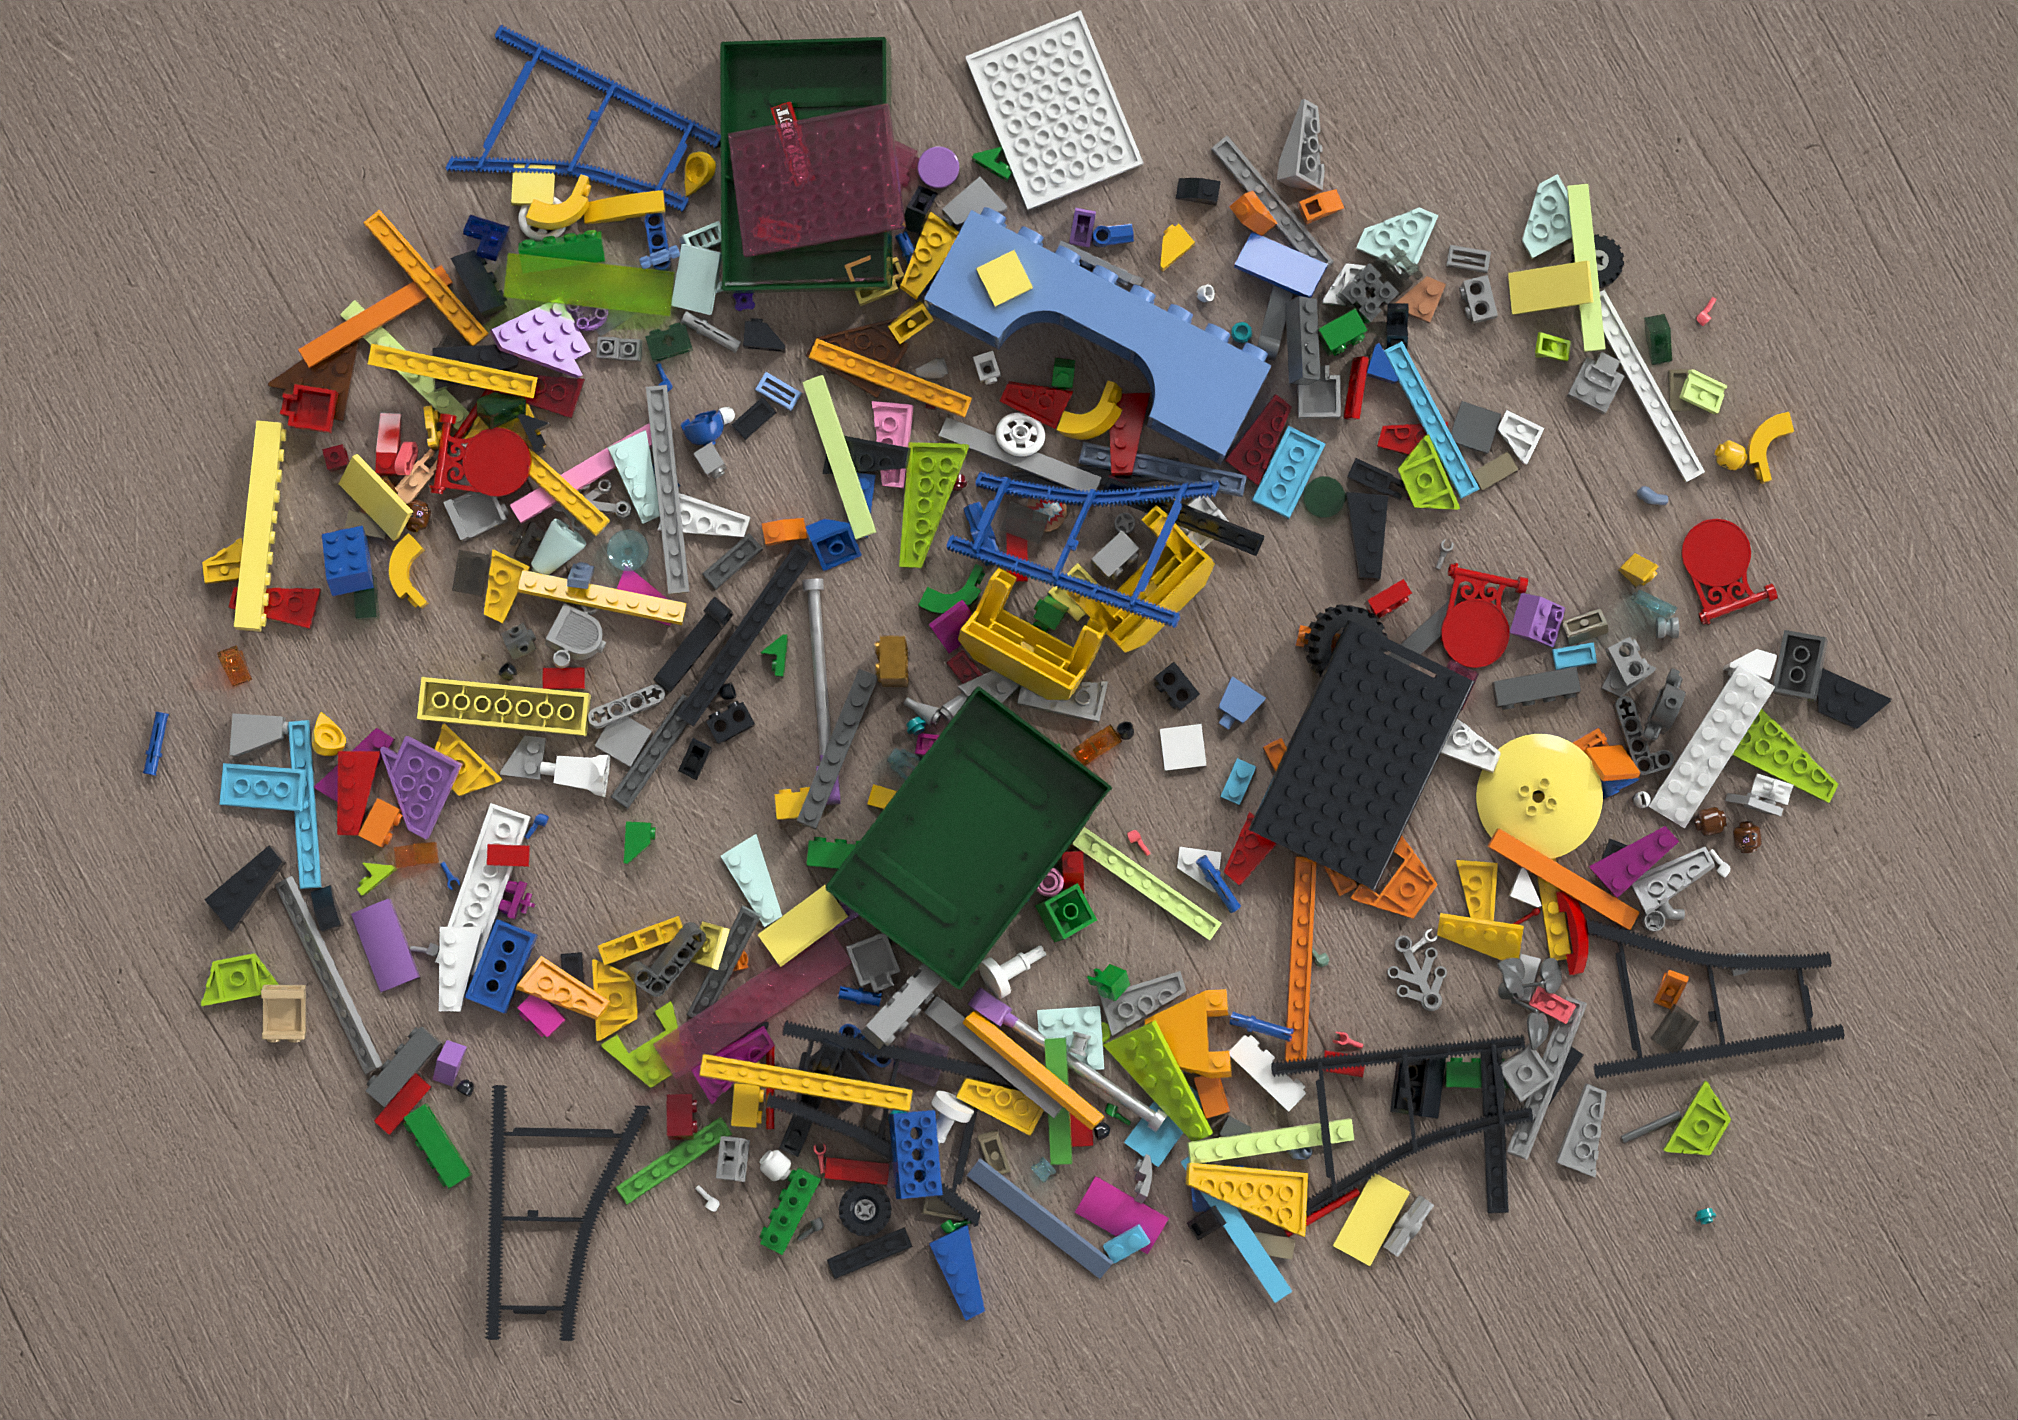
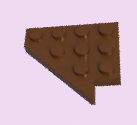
M896 318L816 337L895 369L910 346L906 342L899 344L888 328ZM815 341L813 342L812 346L810 347L809 351H808L807 354H806V357H808V358H809V355H810V353H811V350H812V348H813V345H814ZM815 361L877 399L884 389L882 386Z
M359 339L311 368L302 359L270 381L268 386L285 390L284 394L293 395L294 384L336 390L338 397L334 420L344 422Z

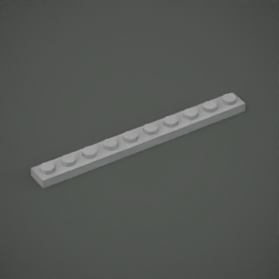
M667 385L646 387L668 594L688 593L690 591Z
M292 876L285 878L277 883L275 887L364 1073L367 1074L382 1066L380 1057L371 1042V1038L362 1023L352 998L348 994L343 979L336 969L325 942L316 927V923L307 908V904L302 898L298 885Z

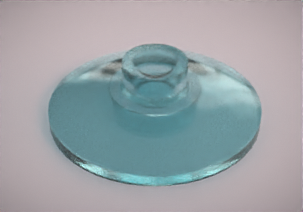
M628 529L622 530L614 534L609 540L607 555L610 562L616 568L623 571H633L640 568L646 562L649 555V546L645 537L639 532ZM631 548L632 554L626 555L625 550Z

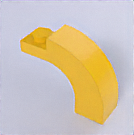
M581 174L572 195L563 203L552 205L533 199L526 215L527 224L539 229L557 230L570 226L579 220L589 207V200L586 198L591 190L589 177Z
M1107 381L1098 405L1086 414L1079 415L1064 411L1057 431L1065 437L1078 440L1091 439L1103 434L1114 425L1122 412L1116 405L1121 399L1122 388L1115 382Z
M1789 412L1767 419L1754 431L1748 442L1746 451L1747 466L1756 464L1754 474L1756 480H1760V484L1772 480L1766 458L1768 445L1773 439L1790 435L1794 432Z
M408 533L392 552L389 562V577L393 589L401 599L409 595L408 601L415 608L419 605L423 609L429 603L413 587L409 571L414 560L425 549Z

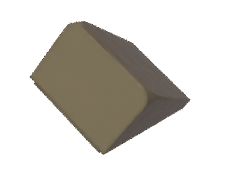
M998 1130L978 1135L977 1137L986 1163L1001 1175L1011 1172Z

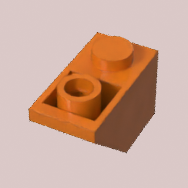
M1336 189L1319 193L1300 201L1298 204L1306 225L1344 209Z

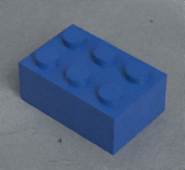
M363 525L322 534L326 580L332 596L374 588L369 543Z

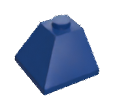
M823 519L805 526L823 571L862 556L849 523Z

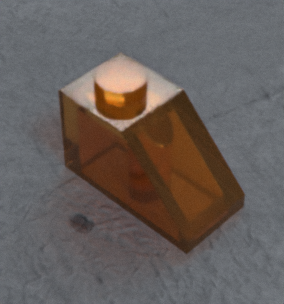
M1110 724L1083 741L1072 751L1080 763L1087 766L1120 744L1122 740Z

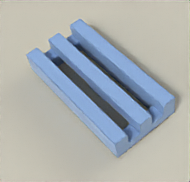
M765 372L755 389L792 411L802 394ZM766 379H770L795 394L794 398L765 382ZM762 386L791 401L790 405L763 390Z

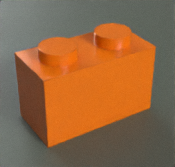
M377 798L358 836L380 847H384L385 844L388 845L393 837L391 831L394 825L398 826L402 820L401 809Z

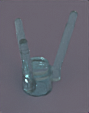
M895 748L887 762L891 764V769L906 780L908 777L900 768L903 769L907 766L914 770L916 767L908 762V757L918 761L923 757L910 753L903 748L902 750Z

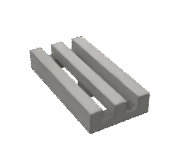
M1450 245L1446 266L1487 273L1491 252ZM1453 251L1486 256L1484 260L1455 255ZM1452 259L1479 263L1484 264V267L1451 261Z

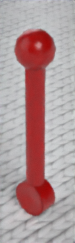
M1533 908L1531 913L1513 924L1519 925L1530 917L1539 915L1540 910Z

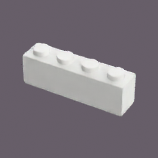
M1243 1035L1229 1050L1231 1058L1287 1111H1290L1306 1094L1303 1091L1305 1086L1297 1078L1293 1081L1285 1073L1284 1076L1280 1073L1279 1077L1277 1074L1274 1077L1271 1063L1275 1057L1267 1050L1263 1052L1257 1046L1260 1043L1252 1035L1249 1037Z

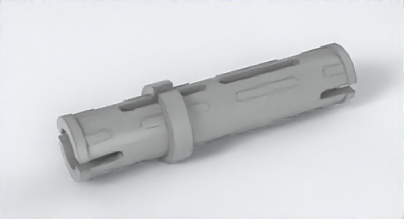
M686 311L680 322L681 324L697 331L696 334H702L736 353L742 341L708 324L707 320H701Z

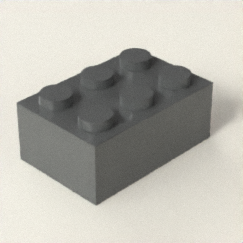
M1784 630L1773 684L1775 688L1772 692L1776 695L1816 702L1828 639L1822 636Z

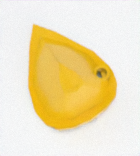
M693 152L686 160V196H690L708 183L715 173L716 162L706 152Z
M320 712L312 733V747L319 755H338V751H343L345 747L346 737L329 717Z

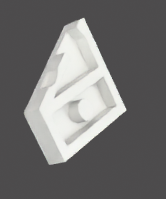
M1179 847L1177 868L1210 891L1216 893L1210 882H1206L1204 879L1205 875L1196 864V860L1207 855L1215 869L1219 870L1221 852Z

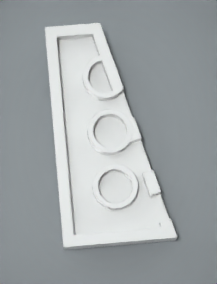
M679 493L683 533L744 538L751 517ZM660 521V524H659V527H658V531H662V530H661V521Z
M440 927L439 1011H461L483 927Z

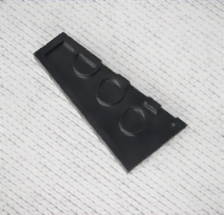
M844 436L856 472L908 468L911 448ZM827 454L822 473L824 475L833 474Z

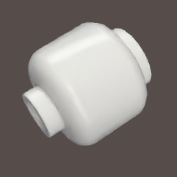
M769 1150L760 1159L761 1172L772 1181L785 1180L791 1173L789 1170L791 1161L779 1150Z

